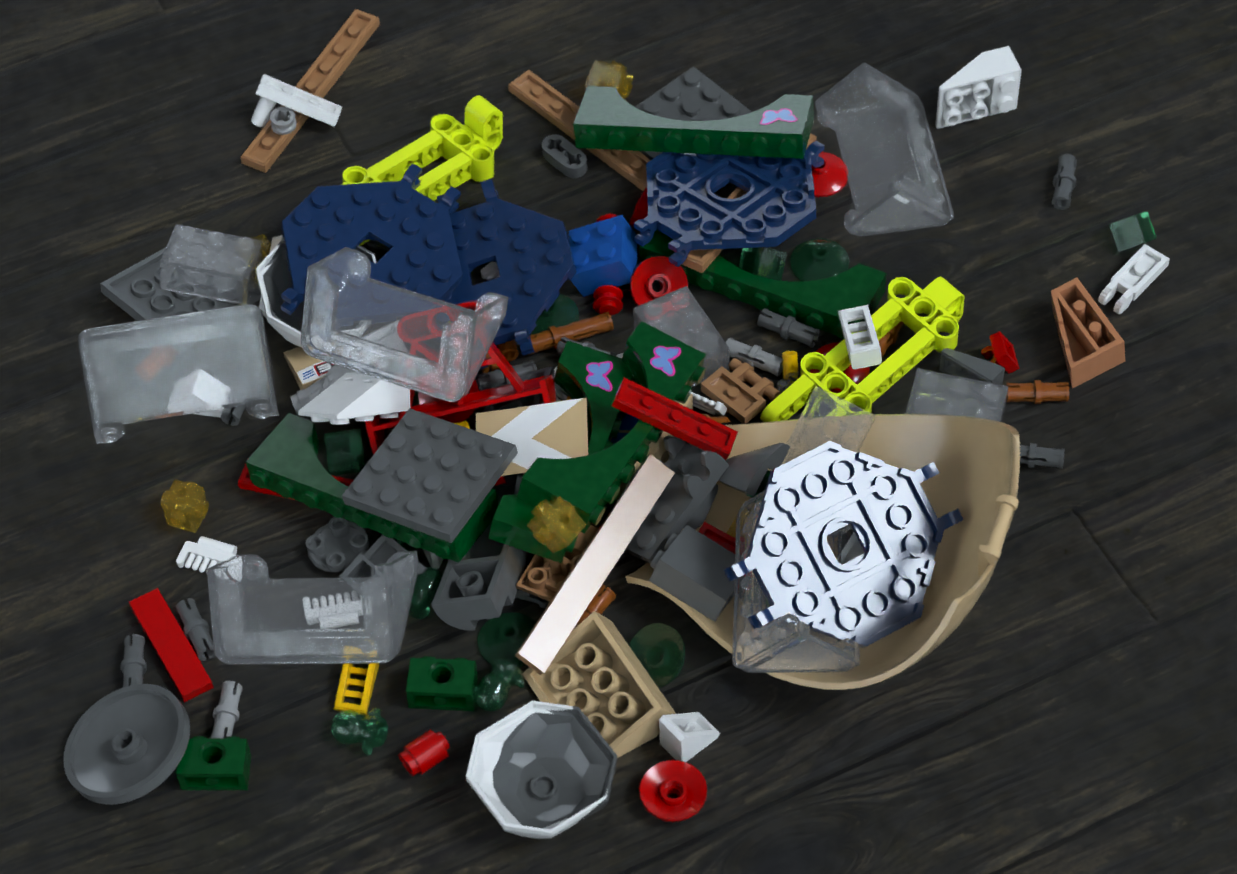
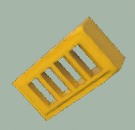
M346 646L334 710L367 715L381 658L379 651ZM356 662L369 664L368 669L353 667V664ZM350 675H364L366 680L352 679ZM348 685L364 687L363 692L347 690ZM346 696L362 699L361 705L345 703L344 698Z

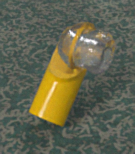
M785 351L782 353L783 379L777 383V390L781 393L798 379V355L796 351Z

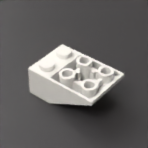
M1009 46L982 52L939 87L936 115L937 129L1017 109L1021 68Z
M377 370L345 373L298 410V415L311 417V422L330 421V424H348L349 419L355 418V421H373L374 416L379 414L380 418H397L398 412L411 409L409 373Z

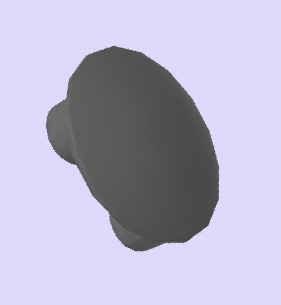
M333 517L329 523L317 529L306 540L308 557L314 566L328 572L344 571L360 553L364 555L370 546L368 534L362 527L344 518Z

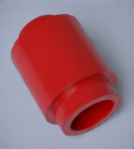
M430 729L404 746V751L398 754L404 768L411 776H415L418 773L422 775L448 758L447 750L450 748V745L440 731L435 734Z

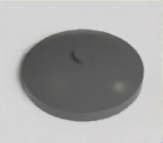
M153 684L130 685L104 696L81 716L68 737L64 751V769L68 780L83 797L99 804L114 805L126 803L151 792L170 776L186 751L190 737V721L186 709L169 690Z

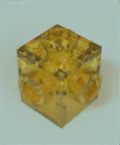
M595 60L584 86L616 87L618 93L625 99L632 90V81L635 76L627 73V67L618 62L611 61L609 63Z
M175 479L170 489L165 490L163 493L161 507L163 508L167 525L196 533L202 520L207 515L209 502L206 500L203 487L191 481L183 482Z
M560 496L550 502L546 499L540 502L531 512L534 517L527 524L533 532L535 539L539 543L546 545L552 553L567 547L587 525L577 515L573 505L563 500Z

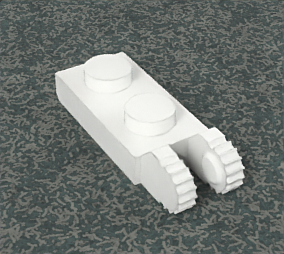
M1144 244L1111 278L1110 283L1101 292L1098 302L1106 305L1114 297L1116 291H1119L1123 295L1115 303L1113 311L1120 315L1129 307L1131 301H1135L1169 265L1170 258Z

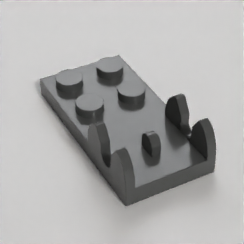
M673 435L664 438V447L669 453V459L663 464L675 472V474L624 550V552L649 564L652 563L659 550L666 551L664 547L670 536L674 532L679 535L729 466L719 454L708 450L704 451Z

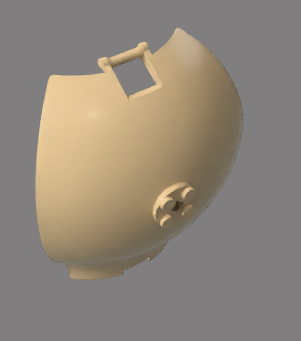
M937 414L848 415L725 425L738 432L728 458L783 442L791 446L782 463L783 465L828 441H832L842 445V448L856 453L862 452L881 459L884 463L899 469L905 468L913 472L932 462L935 463L939 474L920 483L933 510L939 518L958 508L964 520L944 530L941 543L938 544L934 558L936 563L930 586L927 587L921 618L867 647L860 648L778 618L753 629L748 617L768 608L770 604L763 591L745 581L714 622L651 583L649 579L654 571V568L650 566L651 564L646 563L637 571L626 576L627 583L651 588L674 601L727 651L750 666L775 678L801 686L834 690L860 688L882 682L911 667L937 648L966 618L985 590L1001 555L1006 533L1010 527L1013 513L1017 510L1019 500L1016 498L1020 471L1019 433L1014 427L994 420ZM717 481L718 492L705 522L750 546L762 503L743 492ZM829 537L827 542L835 556L833 537Z

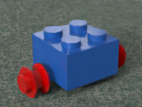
M605 214L600 216L593 224L569 230V243L577 271L570 281L583 297L593 294L595 299L593 308L599 314L609 312V315L613 316L622 310L623 303L621 300L623 292L618 287L631 282L632 274L637 267V243L634 242L636 233L623 215Z

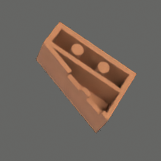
M1078 278L1051 290L1053 315L1072 389L1125 362L1124 340Z

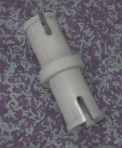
M731 337L728 338L724 345L723 356L733 359L737 358L741 362H747L753 368L762 369L777 377L783 371L782 358L762 351V347L758 345L752 347Z
M225 681L222 683L219 703L213 711L215 721L210 739H224L225 737L232 736L234 723L239 720L240 713L237 709L243 687L238 683L236 689L233 690L235 681Z

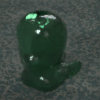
M426 567L427 570L424 573L414 577L411 589L405 591L399 589L396 592L401 610L419 620L424 619L430 614V604L434 600L443 574L433 567Z
M494 657L492 668L488 674L483 676L474 691L476 704L490 712L501 709L506 703L512 686L524 687L523 671L509 661Z
M373 708L368 716L353 710H341L333 718L331 733L338 742L343 744L362 743L364 754L369 756L372 754L374 747L384 744L388 735V724L380 716L381 710L379 708Z

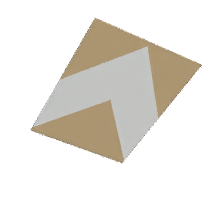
M587 398L476 413L477 432L516 445L518 454L501 476L526 473L537 457L567 459L587 456Z

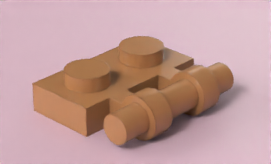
M734 358L728 366L733 371L729 372L721 366L701 383V391L713 401L723 403L727 407V412L741 423L747 424L766 408V400L763 397H768L773 401L781 392L774 387V383L768 378H762L756 374L750 364L747 362L742 363L737 358ZM747 381L749 384L752 385V387L750 388L743 382Z

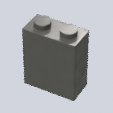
M686 525L679 535L674 532L670 536L664 547L666 551L659 550L650 565L654 568V571L649 581L715 622L740 589L748 573L729 582L724 569L743 559Z

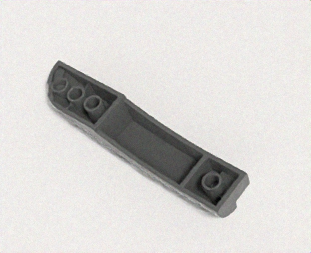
M547 367L528 373L520 378L524 381L553 374L554 377L555 371L553 367ZM542 393L487 405L483 412L544 404ZM525 473L506 475V483L493 486V489L496 490L498 505L503 495L518 494L521 479ZM492 521L459 563L449 559L431 606L437 616L452 627L462 630H475L480 619L500 617L503 607L512 605L518 590L516 584L524 573L529 552L488 539Z

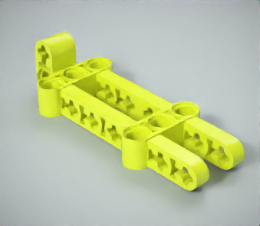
M475 96L466 105L464 125L450 115H436L431 119L430 132L368 169L360 166H351L345 169L342 174L343 184L341 185L401 181L406 170L412 164L424 168L442 156L447 161L419 177L418 179L421 180V184L415 189L433 201L437 199V196L445 194L451 186L456 188L469 179L478 182L491 179L494 175V151L499 147L503 137V114L482 96ZM368 239V240H364V241L360 244V246L363 245L364 243L368 242L369 239Z
M942 276L937 277L923 290L906 277L893 279L888 285L887 302L871 315L878 341L901 321L916 334L858 385L843 373L851 365L844 339L825 356L818 352H810L804 355L800 364L801 377L766 406L760 419L763 422L788 420L814 396L829 408L821 417L871 415L872 403L930 352L936 350L941 353L945 348L952 350L956 348L959 333L958 321L961 319L964 310V295ZM903 294L907 297L898 298L896 295ZM925 313L927 316L920 317L917 314ZM940 332H948V333L951 334V335H949V336H942V335H940L939 333H940ZM811 369H818V370H820L819 373H815V374H814V373H810V372H808V371L811 370ZM833 388H838L842 391L839 393H833L829 390ZM858 407L864 411L857 413L853 412L852 409Z

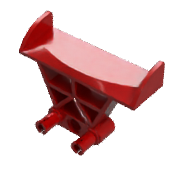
M472 300L412 314L403 318L399 323L398 334L404 342L412 343L407 373L410 376V407L413 410L439 417L542 393L544 404L556 402L553 374L522 381L482 328L490 315L489 306L482 301ZM440 313L446 314L451 320L448 330L441 329L437 324V317ZM470 331L455 363L425 342L439 337ZM476 340H478L490 357L465 363ZM421 353L442 368L418 374ZM496 363L511 383L467 393L461 371ZM451 374L456 396L412 406L417 381ZM407 411L398 412L397 418H380L379 414L374 416L373 421H365L373 455L384 442V429L395 427Z

